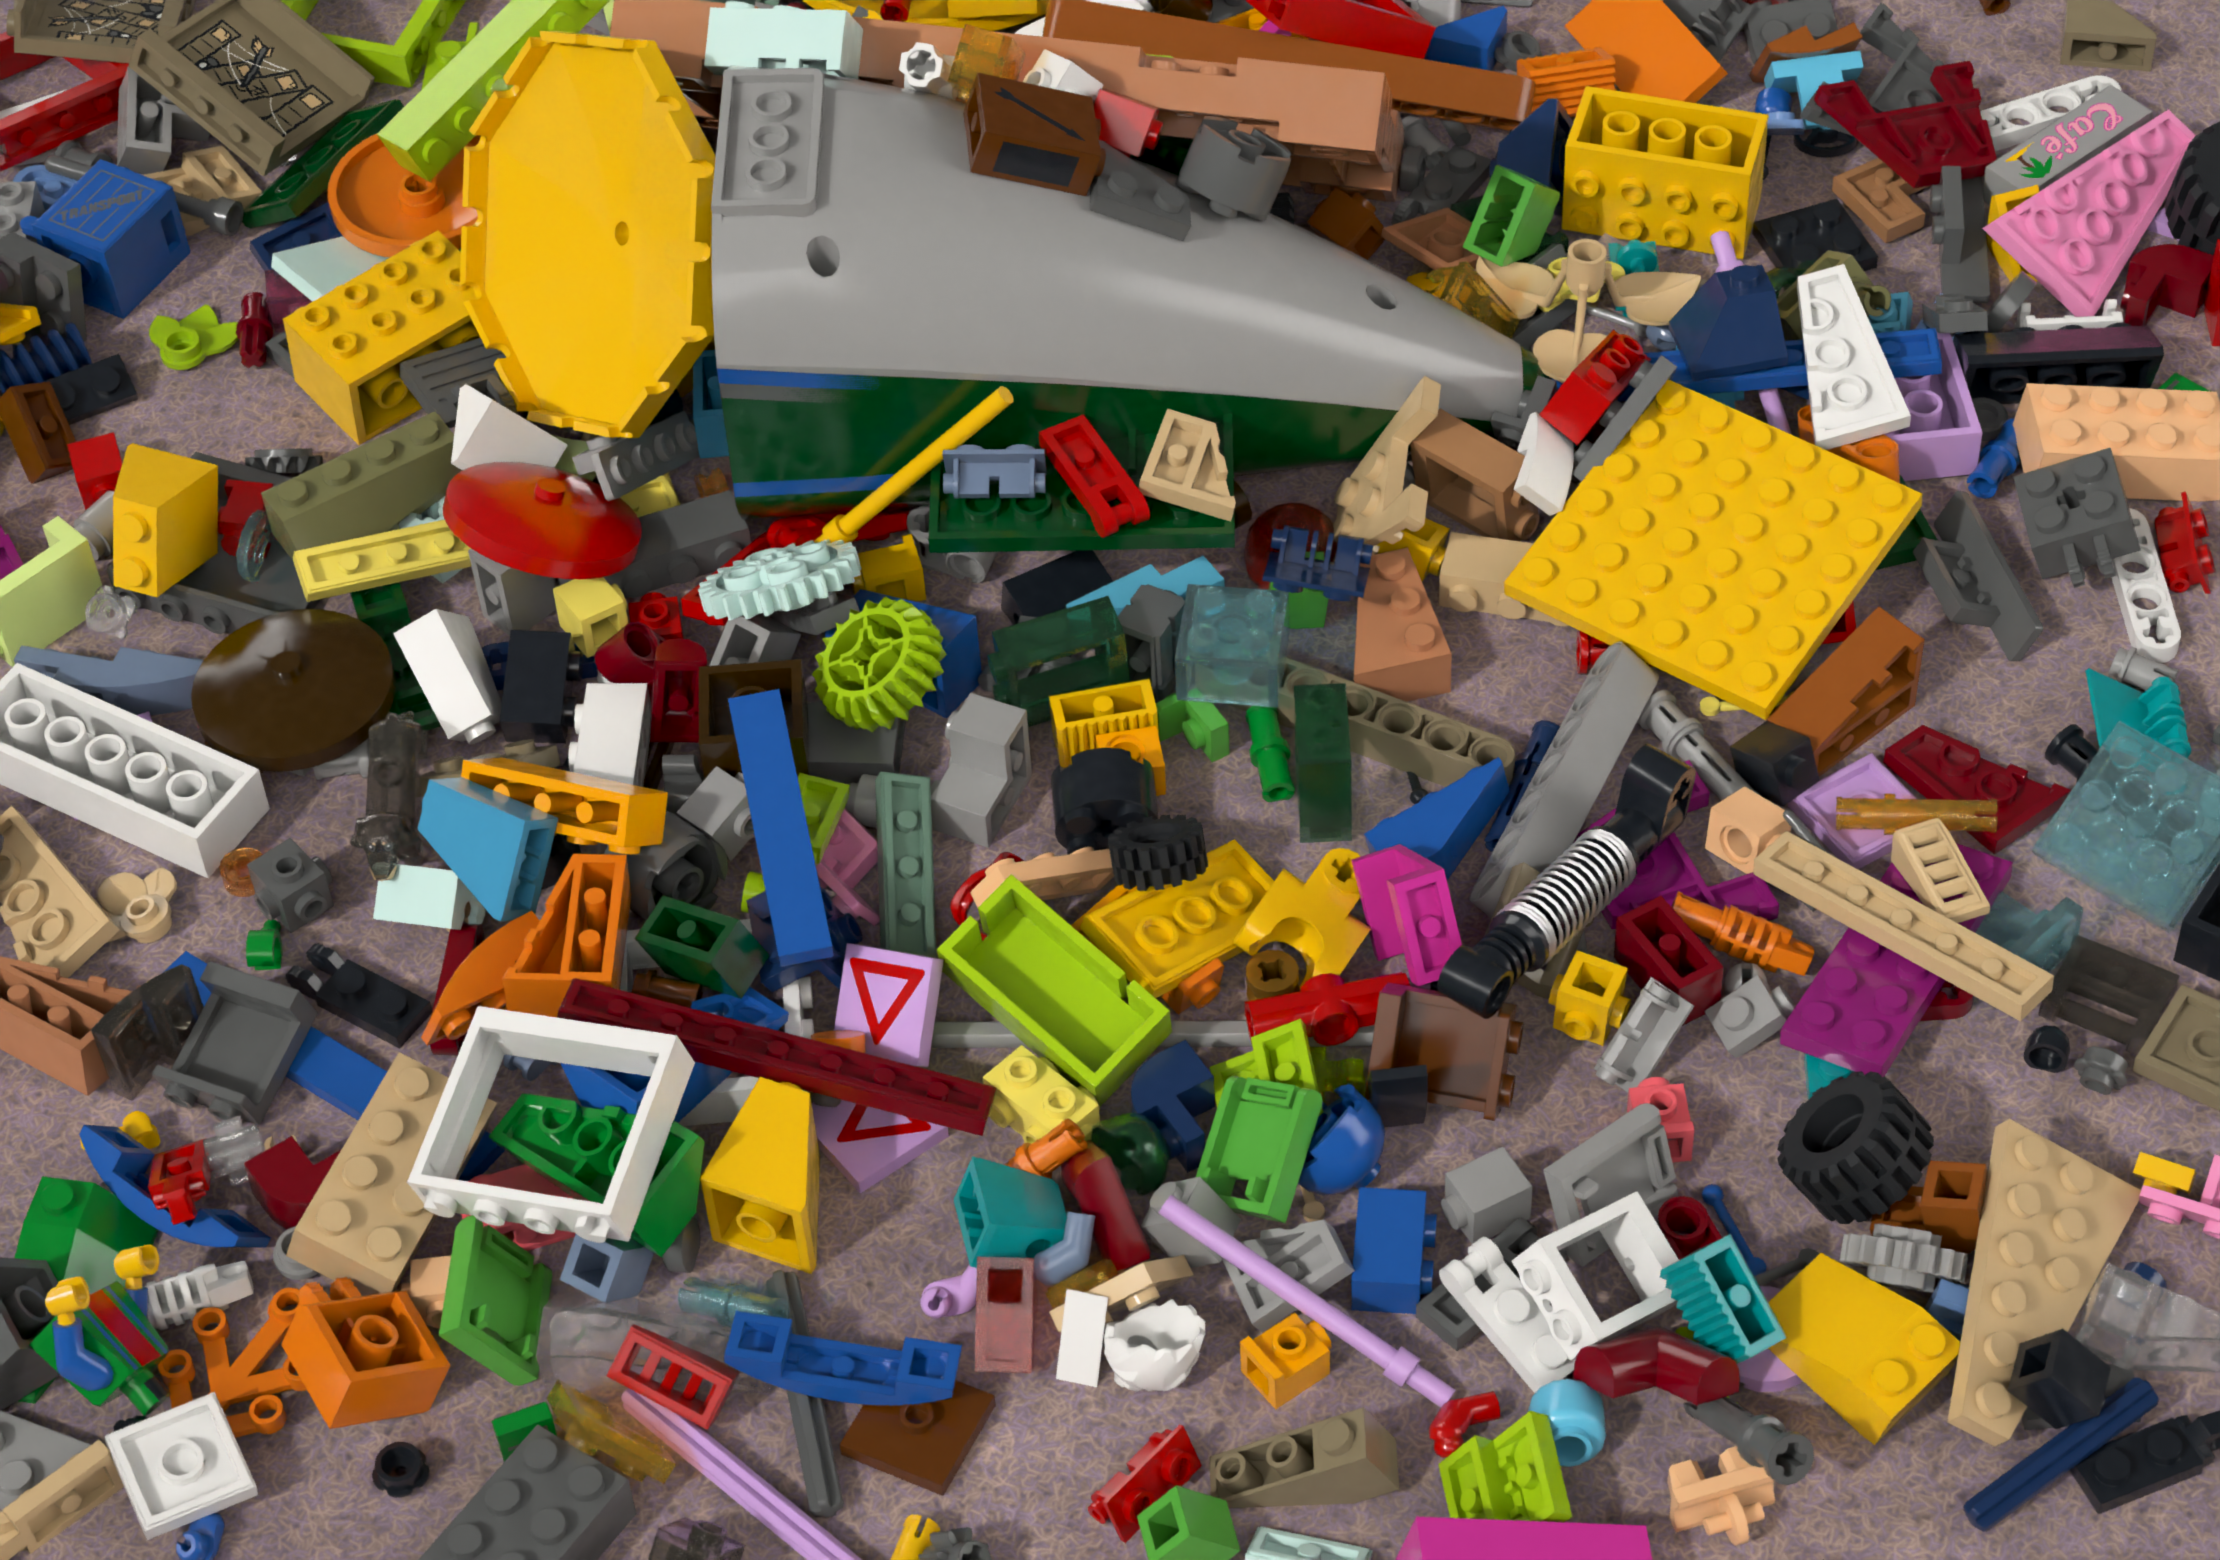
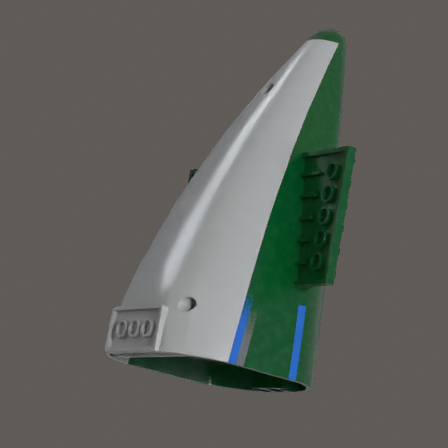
M730 66L727 70H724L711 201L712 302L716 366L735 502L741 519L850 512L1000 386L1006 387L1012 393L1014 402L962 445H977L987 450L1006 449L1011 445L1024 444L1035 449H1042L1039 444L1040 431L1084 414L1138 488L1142 473L1168 408L1216 423L1220 439L1218 450L1225 458L1228 470L1226 482L1229 494L1234 496V477L1362 461L1424 376L1441 384L1438 410L1440 408L1494 439L1498 438L1494 436L1490 422L1493 412L1497 411L1517 417L1518 405L1522 394L1526 389L1532 391L1537 376L1552 379L1542 372L1533 352L1451 304L1341 246L1271 213L1268 214L1266 220H1258L1241 211H1238L1235 218H1229L1211 210L1208 206L1211 199L1203 195L1189 193L1176 185V180L1193 139L1160 136L1154 150L1146 148L1143 156L1137 157L1132 154L1130 156V159L1190 197L1191 227L1184 241H1180L1091 211L1090 187L1087 195L1082 196L970 172L963 117L966 103L934 93L823 74L819 69L815 68L770 69ZM1410 444L1408 446V454H1411ZM1046 454V492L1036 493L1035 498H1000L999 481H990V498L954 499L953 494H944L943 474L946 473L943 460L883 509L915 508L930 505L928 536L930 553L1235 548L1234 514L1230 522L1145 495L1143 496L1150 510V519L1137 525H1133L1131 522L1118 526L1117 533L1102 538L1097 533L1090 515ZM1116 498L1107 503L1110 507H1113L1121 502Z

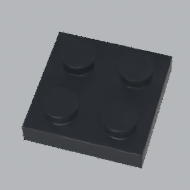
M1838 199L1753 222V236L1788 287L1828 250L1853 255L1863 271L1877 268L1878 255Z

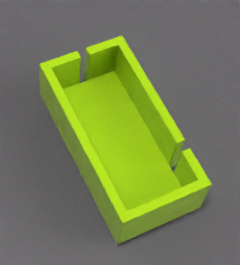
M1011 874L978 907L982 929L988 936L982 941L978 922L969 916L937 948L939 959H944L942 972L1039 1057L1042 1056L1050 1060L1062 1077L1076 1088L1082 1086L1090 1091L1101 1107L1172 1033L1170 1010L1135 980L1127 985L1125 971ZM1127 996L1129 1005L1123 1001Z

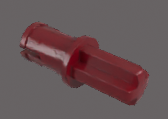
M251 292L242 298V317L236 325V335L240 340L239 354L241 355V363L247 368L253 365L261 367L265 364L267 356L265 343L273 337V326L269 321L271 301L266 296L263 299L262 306L263 293Z

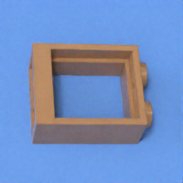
M1440 408L1437 417L1410 443L1415 485L1428 491L1427 504L1484 537L1513 541L1530 538L1539 524L1538 507L1513 490L1525 456Z

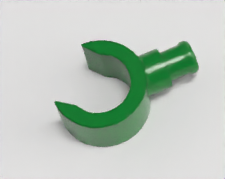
M267 920L261 930H250L248 932L246 941L247 967H255V970L281 969L283 951L280 936L281 925L278 921Z

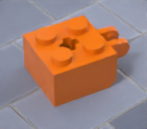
M348 1277L337 1278L336 1281L330 1283L329 1296L326 1291H323L320 1283L317 1282L305 1283L303 1287L299 1288L298 1301L300 1305L295 1312L281 1345L329 1429L419 1414L430 1410L451 1365L406 1291L397 1290L362 1296L358 1288L354 1287V1282L351 1281V1278L348 1279Z

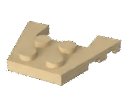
M1426 376L1419 381L1352 475L1340 484L1335 495V503L1338 505L1337 516L1330 533H1334L1331 562H1335L1339 535L1364 538L1365 544L1373 545L1372 555H1375L1379 550L1378 543L1385 540L1394 544L1402 539L1404 533L1401 530L1407 528L1416 532L1424 526L1428 491L1412 483L1403 491L1408 446L1438 415L1441 384Z

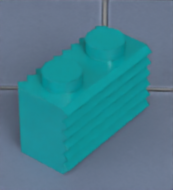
M1731 1234L1698 1249L1661 1270L1660 1278L1666 1280L1665 1288L1672 1290L1671 1298L1678 1301L1676 1308L1683 1311L1682 1319L1689 1321L1687 1329L1694 1331L1693 1339L1699 1341L1701 1345L1735 1360L1736 1364L1752 1358L1787 1338Z

